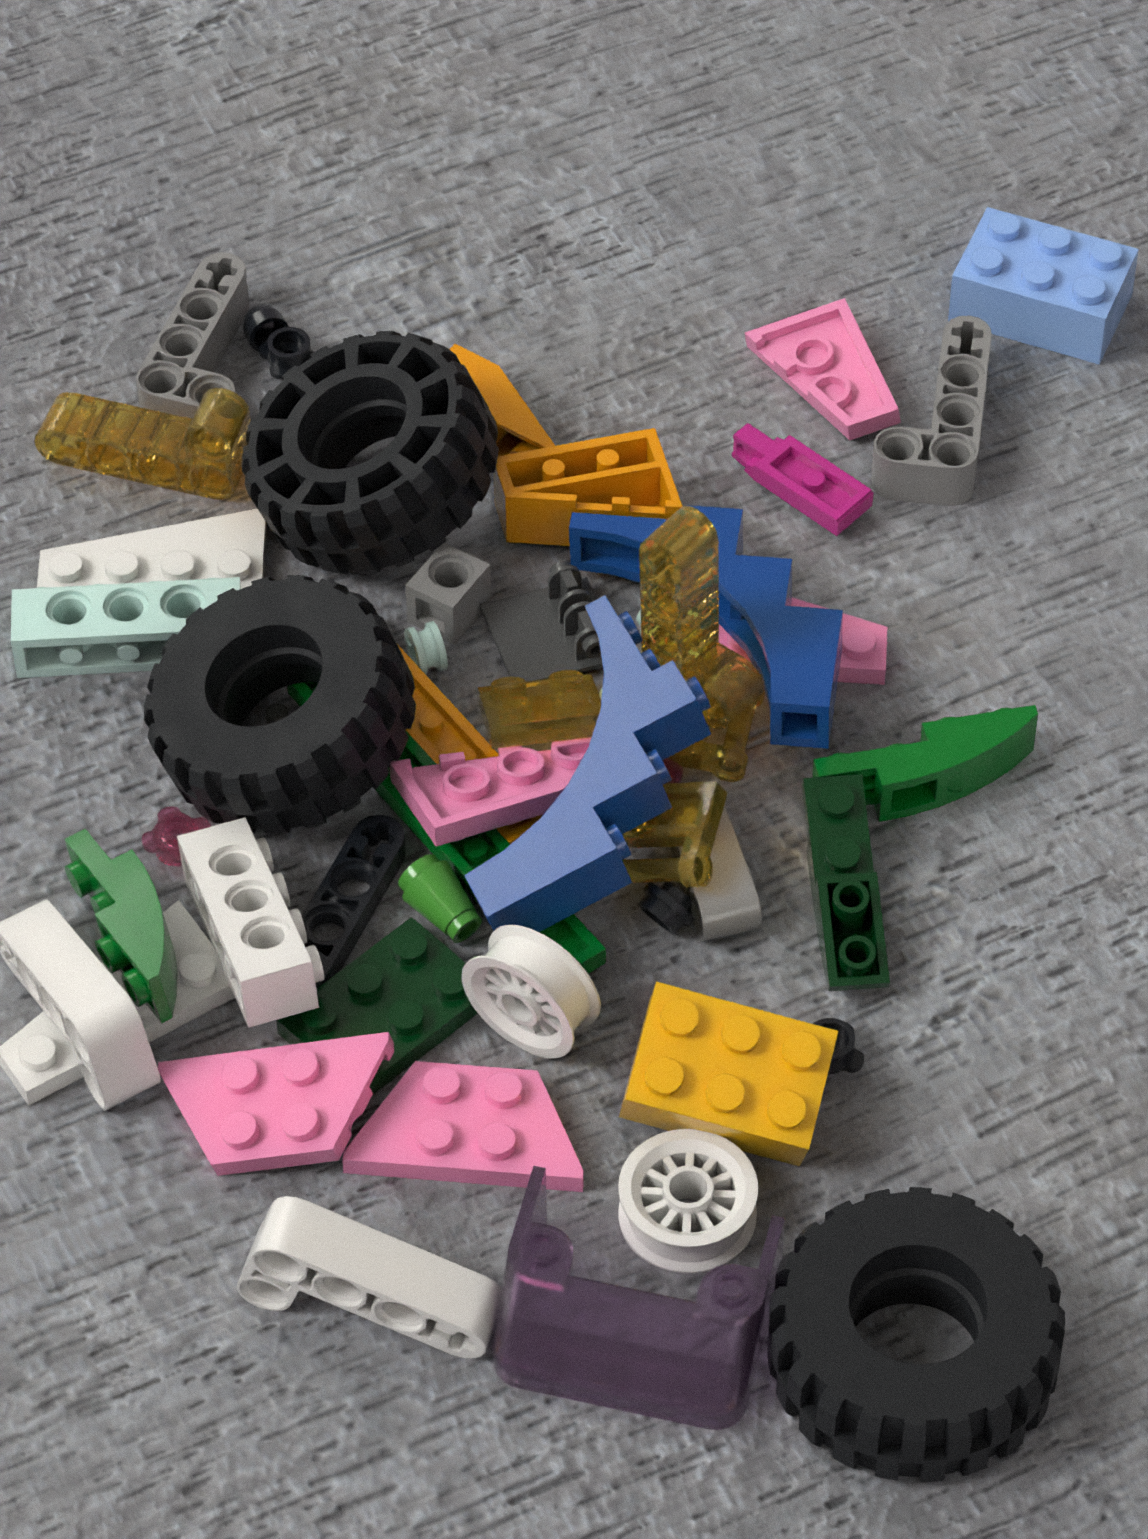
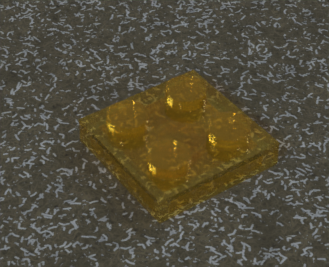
M576 670L557 671L551 673L548 679L525 681V679L520 677H503L494 680L491 686L478 687L479 708L492 749L592 737L601 709V698L592 675H583Z

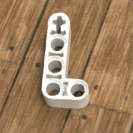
M45 899L0 921V953L26 990L73 1046L84 1080L98 1105L106 1111L160 1083V1074L144 1025L131 998L51 902Z
M288 1196L277 1198L272 1203L257 1232L237 1283V1290L240 1296L259 1308L271 1311L286 1310L291 1306L298 1291H301L446 1353L471 1359L485 1354L505 1296L501 1286L480 1273L307 1200Z

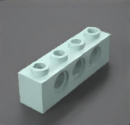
M240 577L12 589L11 646L17 678L152 671L154 664L160 663L163 657L161 655L162 649L173 633L177 635L186 625V619L201 607L204 610L218 600L216 596L232 588L236 591L240 590Z

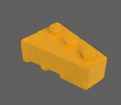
M655 428L501 455L497 458L495 472L493 473L494 504L506 542L570 546L569 525L572 512L683 520V506Z

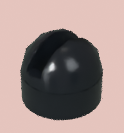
M257 305L246 313L243 323L244 336L251 347L258 352L260 345L268 340L271 333L277 329L289 327L282 314L270 305Z

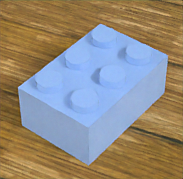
M987 207L952 275L948 322L958 316L978 317L989 325L991 333L994 335L1100 365L1132 297L1139 249Z

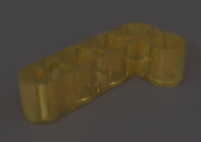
M225 388L208 390L204 394L192 419L78 393L65 392L59 394L54 399L35 435L34 444L43 457L59 465L210 499L224 500L234 494L243 476L242 454L243 447L247 445L245 439L251 421L248 404L241 396Z
M682 506L640 543L641 637L643 640L641 647L642 652L651 649L660 666L673 660L685 681L693 676L697 678L711 705V708L702 712L706 723L713 729L723 730L763 693L764 682L759 671L750 661L719 643V552L717 531L706 515L691 506Z

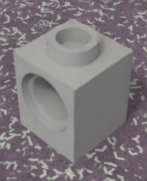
M443 543L405 585L407 622L423 630L426 622L434 621L439 628L442 639L455 645L481 615L480 604L491 602L490 564L482 561L473 553L463 552Z

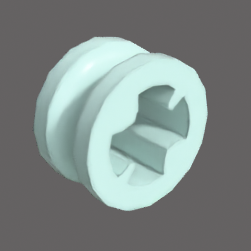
M434 621L426 622L424 629L421 631H417L414 627L405 628L404 637L408 656L426 675L428 669L435 667L439 672L447 670L448 659L446 649Z

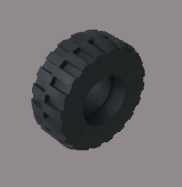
M377 331L376 335L373 336L354 335L344 338L341 344L331 348L325 346L310 354L312 358L299 367L293 366L282 376V382L273 391L269 390L260 402L257 417L251 418L246 432L245 441L247 445L243 447L242 472L245 475L244 485L280 544L285 549L290 550L296 559L307 565L317 568L321 566L325 571L339 574H348L349 570L360 574H372L381 572V568L391 565L400 567L415 561V556L428 549L432 552L445 543V537L457 527L461 529L472 517L473 508L478 501L482 502L491 483L489 474L495 472L499 447L496 444L498 438L496 421L465 365L460 363L456 354L450 349L433 343L431 339L412 333L402 336L394 331ZM395 437L383 451L361 464L345 468L358 453L378 441Z
M287 575V579L275 580L271 577L251 581V586L237 591L232 588L216 596L218 599L216 602L204 610L201 607L186 619V625L177 635L174 633L171 635L162 649L161 655L163 657L160 663H155L147 685V689L151 694L146 695L144 703V721L149 728L147 736L149 742L185 801L193 804L200 815L213 823L222 824L246 817L254 834L256 829L264 830L266 834L272 835L291 833V828L305 826L310 829L327 823L326 818L341 810L344 813L348 812L361 803L360 797L371 788L376 790L389 774L390 763L393 760H399L409 737L405 730L411 729L415 717L416 703L412 697L415 685L412 673L385 620L377 614L373 604L361 594L349 592L346 586L325 579L315 582L312 577L304 575ZM296 683H318L308 700L285 718L262 726H242L252 709L266 696L276 690Z
M910 1187L909 1192L891 1194L889 1189L865 1194L864 1200L852 1204L848 1200L825 1212V1222L821 1225L817 1222L808 1225L794 1240V1252L792 1251L783 1256L775 1274L774 1292L770 1296L768 1367L770 1375L777 1380L776 1395L785 1412L792 1417L799 1415L798 1430L814 1445L821 1447L825 1444L833 1450V1459L853 1469H856L858 1465L874 1470L876 1477L898 1481V1476L919 1477L920 1482L944 1481L945 1474L958 1471L961 1472L962 1476H967L988 1468L989 1458L996 1454L999 1458L1007 1457L1021 1446L1025 1430L1030 1431L1038 1427L1047 1412L1050 1394L1055 1392L1065 1334V1311L1059 1306L1061 1296L1059 1283L1051 1269L1047 1266L1042 1268L1044 1254L1031 1238L1025 1234L1019 1236L1013 1230L1014 1223L994 1209L987 1212L975 1206L976 1201L974 1199L953 1193L952 1197L931 1193L932 1188ZM897 1304H921L936 1308L952 1316L969 1332L974 1343L961 1354L951 1359L931 1364H912L892 1359L875 1350L862 1338L856 1326L868 1315L879 1309Z

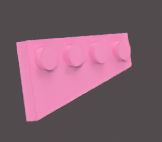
M592 735L556 739L552 741L551 750L543 751L523 748L521 744L498 747L497 757L465 761L463 752L439 755V764L412 768L410 759L392 761L389 766L390 780L437 847L543 815L568 785L589 747Z

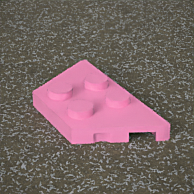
M389 1032L162 1061L158 1062V1071L217 1176L339 1161L352 1136L351 1128L354 1121L363 1114L373 1095L370 1084L383 1060L390 1061L394 1054V1042Z
M415 1061L347 1146L342 1157L343 1173L573 1192H583L584 1170L537 1070Z

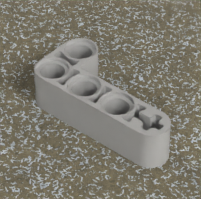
M220 252L202 260L138 370L136 387L142 424L148 430L209 446L226 444L237 435L239 422L234 383L228 377L215 373V370L249 309L246 267L244 261L239 256Z
M958 316L947 322L943 329L931 430L890 427L876 435L873 444L871 485L874 491L883 498L895 501L955 506L967 502L973 496L976 484L992 338L991 328L982 319L974 316Z

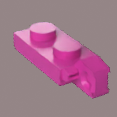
M749 423L733 435L732 457L745 467L744 471L754 481L835 536H838L872 507L874 493L870 488L791 435L785 439L777 437L773 440Z

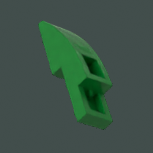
M1035 705L1018 708H1000L993 712L962 717H944L937 721L922 723L920 742L910 744L897 743L885 748L854 753H836L829 757L813 759L812 777L862 774L866 805H874L879 822L912 816L966 797L989 785L1016 767L1034 751L1038 711Z
M86 829L65 838L64 840L72 862L65 866V872L73 889L80 898L86 895L90 896L91 905L102 938L95 941V946L103 964L111 974L118 970L122 973L121 978L125 989L137 1007L146 1004L161 1024L172 1019L177 998L178 978L175 951L155 886L145 866L133 849L110 859Z

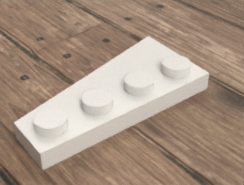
M252 509L40 550L37 588L240 577L242 589L251 586V581L264 578L267 522L258 509Z
M179 900L163 912L174 947L178 972L177 998L173 1018L161 1024L146 1004L140 1007L135 1005L144 1025L149 1043L235 998L212 943ZM119 970L112 973L111 975L126 991L121 978L122 973ZM44 1011L0 1046V1066L28 1106L83 1078L73 1046Z

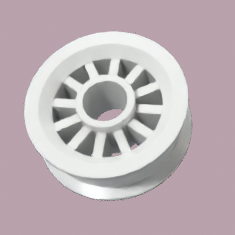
M504 925L498 927L489 937L488 953L485 956L471 958L462 969L461 978L464 991L481 1018L504 1039L539 1057L560 1058L568 1054L574 1045V1031L578 1027L592 1024L600 1014L601 1002L597 988L581 964L558 943L524 926Z
M696 1129L671 1130L657 1134L641 1143L625 1161L618 1184L620 1199L618 1220L625 1241L644 1261L665 1271L696 1274L712 1271L728 1264L747 1247L754 1234L757 1221L758 1180L751 1161L733 1142L718 1134ZM682 1199H693V1200H696L697 1202L684 1203V1202H680L679 1200H682Z

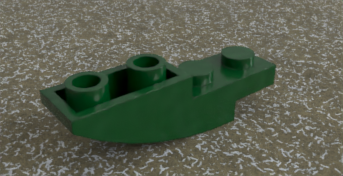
M859 774L803 778L802 794L808 838L806 853L817 935L828 991L889 988L890 976L878 876L873 868L863 776Z

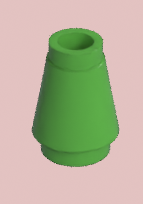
M434 854L425 855L413 862L399 878L398 886L403 891V901L445 935L449 936L454 943H460L468 939L480 927L482 919L476 913L473 904L448 861H440Z

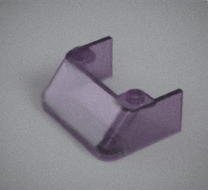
M533 1166L508 1248L493 1342V1361L497 1375L512 1387L704 1429L722 1430L735 1425L746 1412L769 1323L770 1296L774 1292L775 1274L783 1255L785 1218L772 1215L758 1269L736 1264L718 1266L710 1270L703 1277L696 1301L684 1300L571 1276L570 1272L573 1265L572 1243L563 1231L554 1226L547 1225L546 1168Z

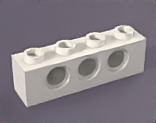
M246 817L177 836L185 883L248 1028L319 1008L315 983L324 980L321 959L315 945L308 947L304 945L307 943V935L303 919L298 908L288 910V907H290L288 889L281 872L271 873L274 871V865L265 837L255 839Z

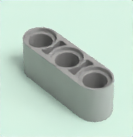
M717 786L667 796L672 808L658 815L660 829L680 888L693 902L688 910L695 919L693 924L699 939L706 941L760 929L762 915L758 894Z

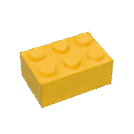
M656 981L649 1000L619 1117L667 1131L696 1129L718 1134L733 1142L744 1152L800 1166L810 1148L838 1031Z

